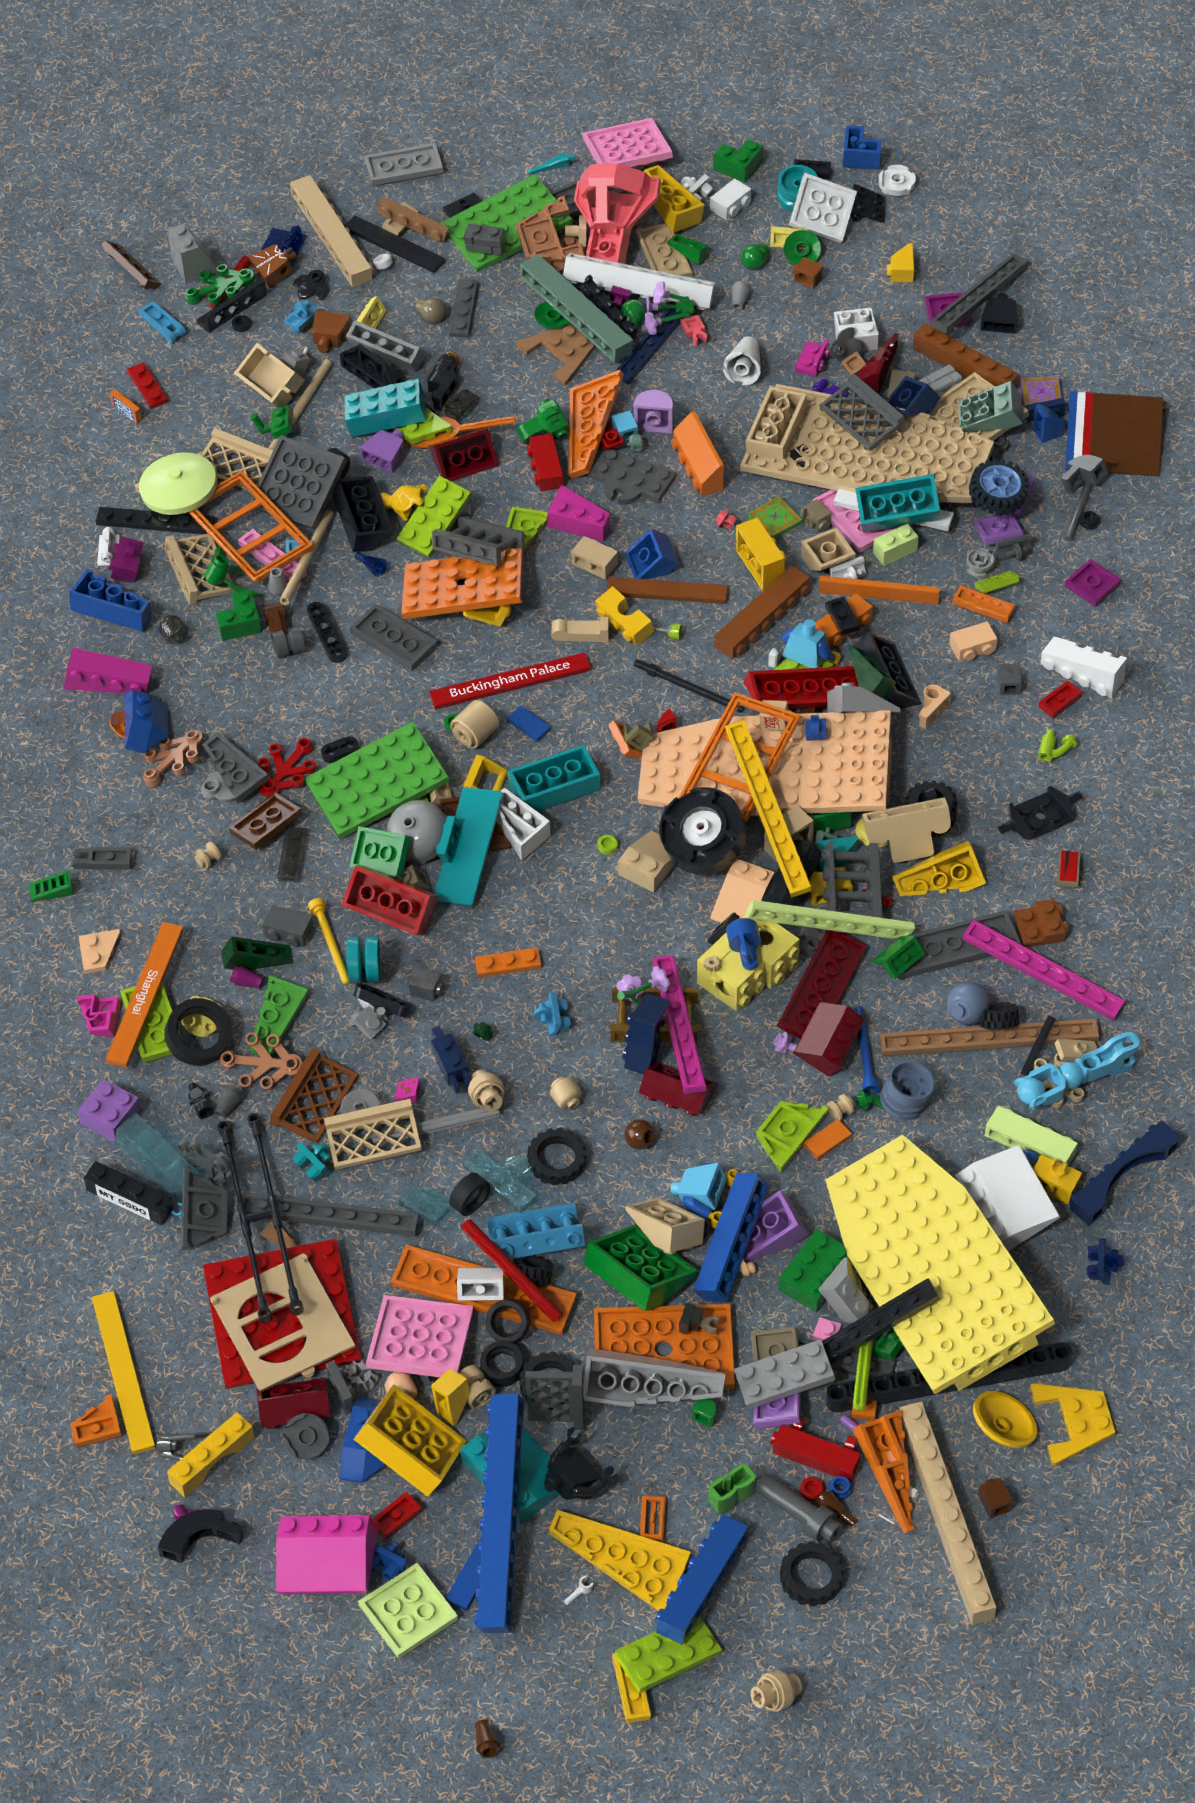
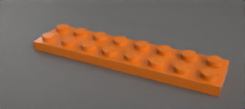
M410 1245L405 1246L391 1279L392 1287L447 1303L470 1305L474 1307L475 1311L487 1314L493 1304L501 1301H458V1268L487 1267ZM504 1273L503 1300L513 1299L524 1304L530 1313L531 1327L563 1335L577 1299V1293L550 1285L539 1288L563 1313L558 1321L552 1322ZM503 1308L496 1315V1317L521 1324V1317L513 1308Z

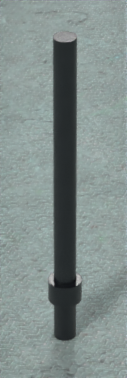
M638 659L634 662V667L646 671L647 675L654 678L655 676L725 707L730 702V699L661 670L659 666L653 663L648 664ZM739 705L737 712L741 713L744 706Z

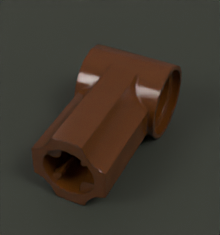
M282 603L265 605L264 613L266 623L269 624L270 634L279 630L287 632L284 605Z

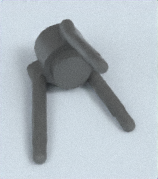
M213 1431L186 1434H158L157 1451L163 1452L164 1458L180 1461L183 1456L173 1453V1451L178 1450L179 1440L206 1437L213 1433Z

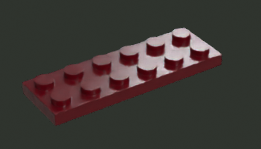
M826 930L776 1027L800 1039L819 1002L837 1005L867 945L843 932Z

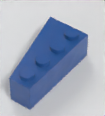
M88 568L69 592L71 611L142 632L151 620L150 601L131 591L126 592L122 590V586L107 582L105 577L94 575L93 571Z

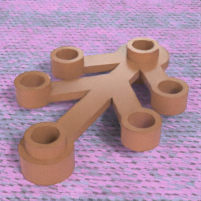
M190 730L184 737L172 740L167 737V739L158 744L160 749L165 751L156 753L155 750L150 749L144 753L145 760L148 763L164 759L155 769L150 768L144 772L143 779L146 786L155 787L161 783L160 774L174 761L175 763L172 765L174 774L177 776L184 774L186 771L184 752L188 748L189 750L186 752L188 761L190 763L198 761L200 758L198 747L203 743L202 732ZM178 746L177 748L167 750L170 747Z
M254 1032L248 1033L245 1041L255 1049L260 1057L239 1056L230 1050L224 1051L220 1055V1063L227 1069H232L237 1065L258 1066L249 1075L244 1074L240 1076L239 1084L243 1088L251 1087L253 1082L271 1068H280L271 1077L265 1076L260 1080L261 1087L267 1091L273 1089L274 1084L286 1075H296L303 1063L298 1055L288 1054L281 1045L279 1037L275 1034L269 1035L266 1043L270 1048L276 1050L281 1059H273L259 1042V1037ZM250 1037H256L253 1043L249 1042ZM276 1038L277 1042L271 1045V1039ZM230 1055L231 1060L229 1062H225V1057ZM294 1061L295 1065L291 1068L288 1067V1063ZM246 1078H248V1079H249V1083L246 1084V1085H243V1084H242L243 1080L246 1079ZM270 1080V1085L265 1087L264 1082Z

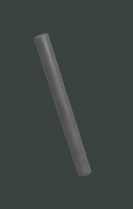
M1088 482L1084 483L1065 540H1073L1092 484Z

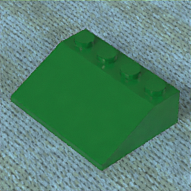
M636 1224L588 1242L583 1265L594 1274L598 1275L607 1284L644 1311L662 1305L698 1273L696 1268L677 1254L665 1253L662 1249L654 1246Z

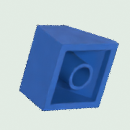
M652 528L625 552L635 579H652L665 576L679 565L668 536Z

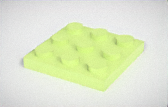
M418 1563L358 1601L359 1607L398 1659L458 1620V1615Z

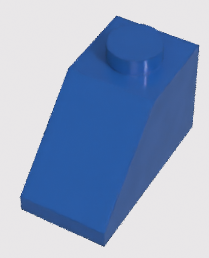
M1036 404L1033 431L1040 441L1044 443L1063 436L1064 420L1054 410L1041 404Z

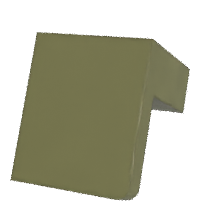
M649 722L644 726L637 724L633 729L627 725L623 727L625 741L640 751L654 739L652 724Z

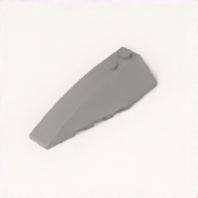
M589 1348L583 1383L584 1401L628 1407L635 1406L636 1404H657V1402H678L686 1399L718 1398L723 1396L726 1373L669 1360Z

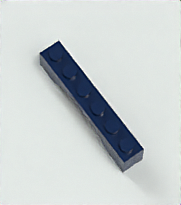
M1162 1120L1156 1125H1151L1143 1137H1138L1132 1142L1127 1151H1121L1112 1164H1106L1096 1178H1090L1081 1191L1077 1190L1072 1194L1069 1210L1090 1226L1104 1214L1107 1195L1121 1175L1140 1164L1165 1160L1180 1147L1182 1136Z

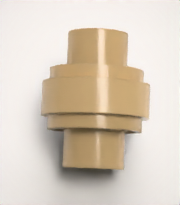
M485 1070L474 1072L468 1087V1094L472 1102L477 1107H484L487 1111L499 1109L503 1103L502 1099L505 1093V1088L500 1078Z
M774 1670L762 1675L757 1686L751 1689V1699L757 1708L765 1707L768 1710L777 1712L791 1706L795 1696L801 1693L802 1684L797 1675L793 1673L788 1675L783 1671Z

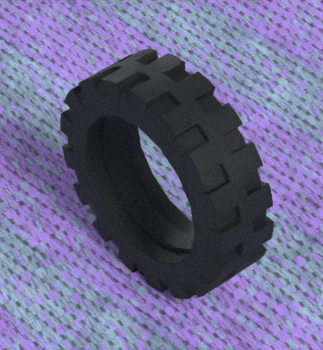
M552 1128L546 1129V1132L538 1133L537 1137L531 1140V1146H528L529 1169L533 1172L534 1177L541 1179L543 1183L547 1184L548 1182L551 1185L568 1184L569 1181L576 1180L577 1176L583 1173V1168L586 1166L585 1144L583 1141L581 1142L580 1136L574 1135L571 1130L567 1129L565 1131L563 1128H557V1130H552ZM557 1143L567 1145L572 1148L576 1157L572 1164L566 1168L550 1169L539 1161L540 1152L548 1145Z
M543 1352L539 1353L537 1357H531L529 1362L523 1365V1371H520L519 1375L521 1396L525 1399V1402L527 1403L526 1371L556 1368L563 1372H573L574 1361L572 1359L568 1360L566 1355H558L556 1352H550V1354Z
M808 1542V1544L803 1545V1543H800L795 1549L792 1547L788 1551V1555L783 1557L782 1565L780 1566V1582L784 1592H787L789 1598L793 1601L796 1600L801 1605H824L828 1600H833L836 1594L840 1592L844 1577V1567L841 1564L839 1555L836 1556L835 1551L832 1548L828 1549L825 1547V1544L819 1543L818 1545L814 1544V1542ZM807 1558H815L825 1562L830 1567L832 1573L830 1582L823 1588L816 1590L802 1588L797 1585L792 1577V1569L796 1563Z

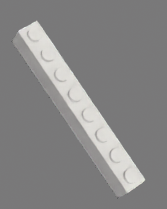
M569 253L566 256L563 277L574 284L578 282L584 283L585 278L591 275L597 286H602L607 291H611L614 285L631 290L630 295L636 293L640 294L642 298L649 296V299L654 297L653 292L657 283L665 282L666 291L679 296H689V299L693 300L695 308L700 310H706V308H710L712 305L716 284L715 282ZM663 298V299H662V302H670V301H675V302H677V301H680V300L673 299V298H668V299Z

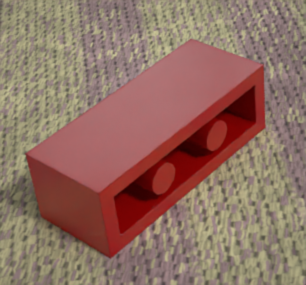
M545 434L529 437L530 445H527L526 449L528 457H532L530 460L531 470L536 472L534 474L535 486L539 485L540 491L559 489L563 485V474L553 435Z

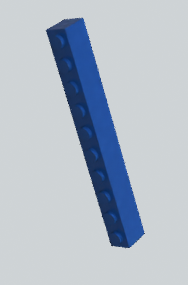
M519 1394L491 1395V1402L487 1405L490 1421L489 1425L486 1426L488 1448H485L484 1452L487 1469L483 1473V1483L486 1486L485 1494L482 1495L481 1499L484 1517L480 1519V1529L483 1534L482 1540L479 1541L481 1564H478L477 1567L480 1583L476 1589L478 1611L474 1614L475 1625L483 1633H511L525 1402Z

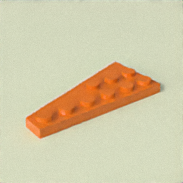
M621 370L570 389L568 475L572 479L590 472L624 375Z

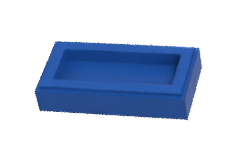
M523 706L518 707L507 717V721L536 742L551 731L550 725Z

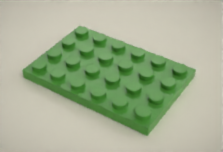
M534 174L441 222V224L449 227L447 236L476 272L523 250L516 231V224L533 213H538L546 205L552 204L557 200ZM569 214L551 218L556 232L565 228V225L573 224ZM468 224L505 228L507 244L503 255L466 251L464 234Z
M414 722L391 732L304 778L339 839L357 831L358 826L365 827L395 811L402 804L416 800L450 782L449 777Z

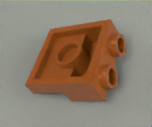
M1055 899L1034 902V907L1013 910V917L1022 946L1027 948L1065 941V935L1068 934V924L1066 921H1062V905L1057 904Z

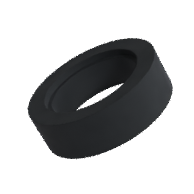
M202 998L188 999L178 1004L171 1012L165 1026V1042L170 1052L180 1061L194 1066L208 1065L219 1059L220 1055L226 1051L232 1036V1024L225 1010L215 1002ZM189 1015H203L212 1020L216 1025L219 1033L218 1041L208 1049H193L181 1040L178 1033V1023Z

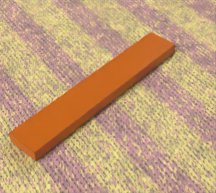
M820 576L819 593L853 596L857 593L860 597L936 605L939 603V587Z

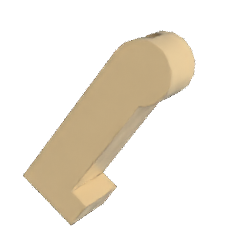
M600 617V621H566L564 619H556L552 622L551 637L555 641L608 642V617Z

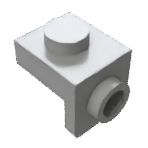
M370 1006L363 1010L359 1007L351 1015L353 1019L348 1023L351 1027L356 1025L370 1040L386 1025Z

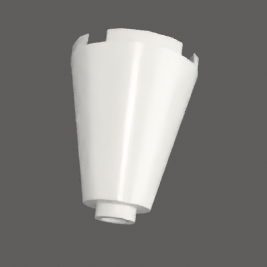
M744 337L725 358L723 372L730 382L735 384V381L743 382L742 385H750L757 381L761 373L759 343L755 338Z

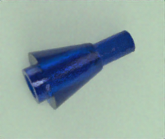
M360 552L355 554V559L362 562L375 577L386 572L387 561L385 559L366 556Z

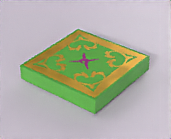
M780 496L748 513L750 520L758 518L762 524H765L768 534L774 539L803 524V519Z

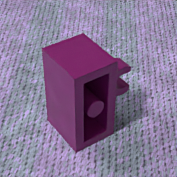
M123 536L120 537L119 544L115 543L112 554L116 555L115 559L111 558L109 570H112V579L134 583L144 542Z

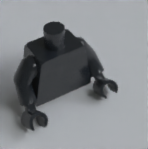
M571 1427L567 1431V1440L565 1442L562 1441L549 1458L544 1487L548 1492L556 1490L565 1500L574 1498L590 1500L605 1489L606 1484H616L618 1482V1473L609 1476L614 1472V1468L609 1466L605 1468L603 1478L575 1447L570 1448L571 1445H577L581 1440V1433L576 1438L571 1437L575 1431V1428Z

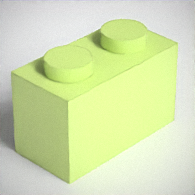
M907 523L875 538L873 554L885 566L916 552L918 535Z

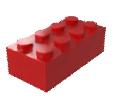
M355 865L341 905L411 934L424 935L439 895L367 866Z

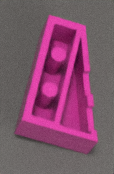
M563 485L560 486L547 512L548 527L603 542L610 529V513Z

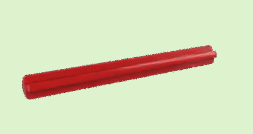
M471 1219L466 1220L461 1225V1229L552 1322H556L562 1317L563 1313Z

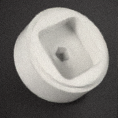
M381 254L373 260L375 268L380 270L389 267L393 260L390 254Z

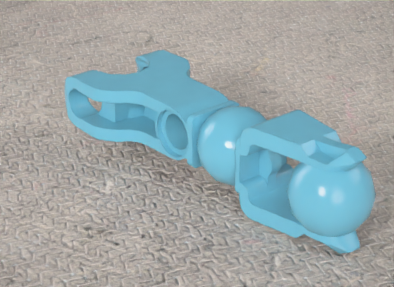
M1125 1032L1111 1038L1102 1047L1083 1055L1081 1059L1077 1058L1075 1063L1071 1061L1064 1062L1059 1068L1051 1063H1047L1030 1071L1028 1076L1017 1078L1014 1081V1085L1018 1086L1019 1099L1023 1103L1030 1105L1029 1109H1035L1040 1105L1046 1106L1061 1101L1065 1089H1074L1081 1083H1086V1081L1090 1082L1106 1075L1117 1076L1131 1070L1135 1064L1133 1054L1138 1051L1140 1045L1138 1036L1132 1032ZM1131 1041L1133 1045L1124 1048L1123 1042ZM1047 1079L1057 1087L1045 1092L1044 1084L1041 1081Z

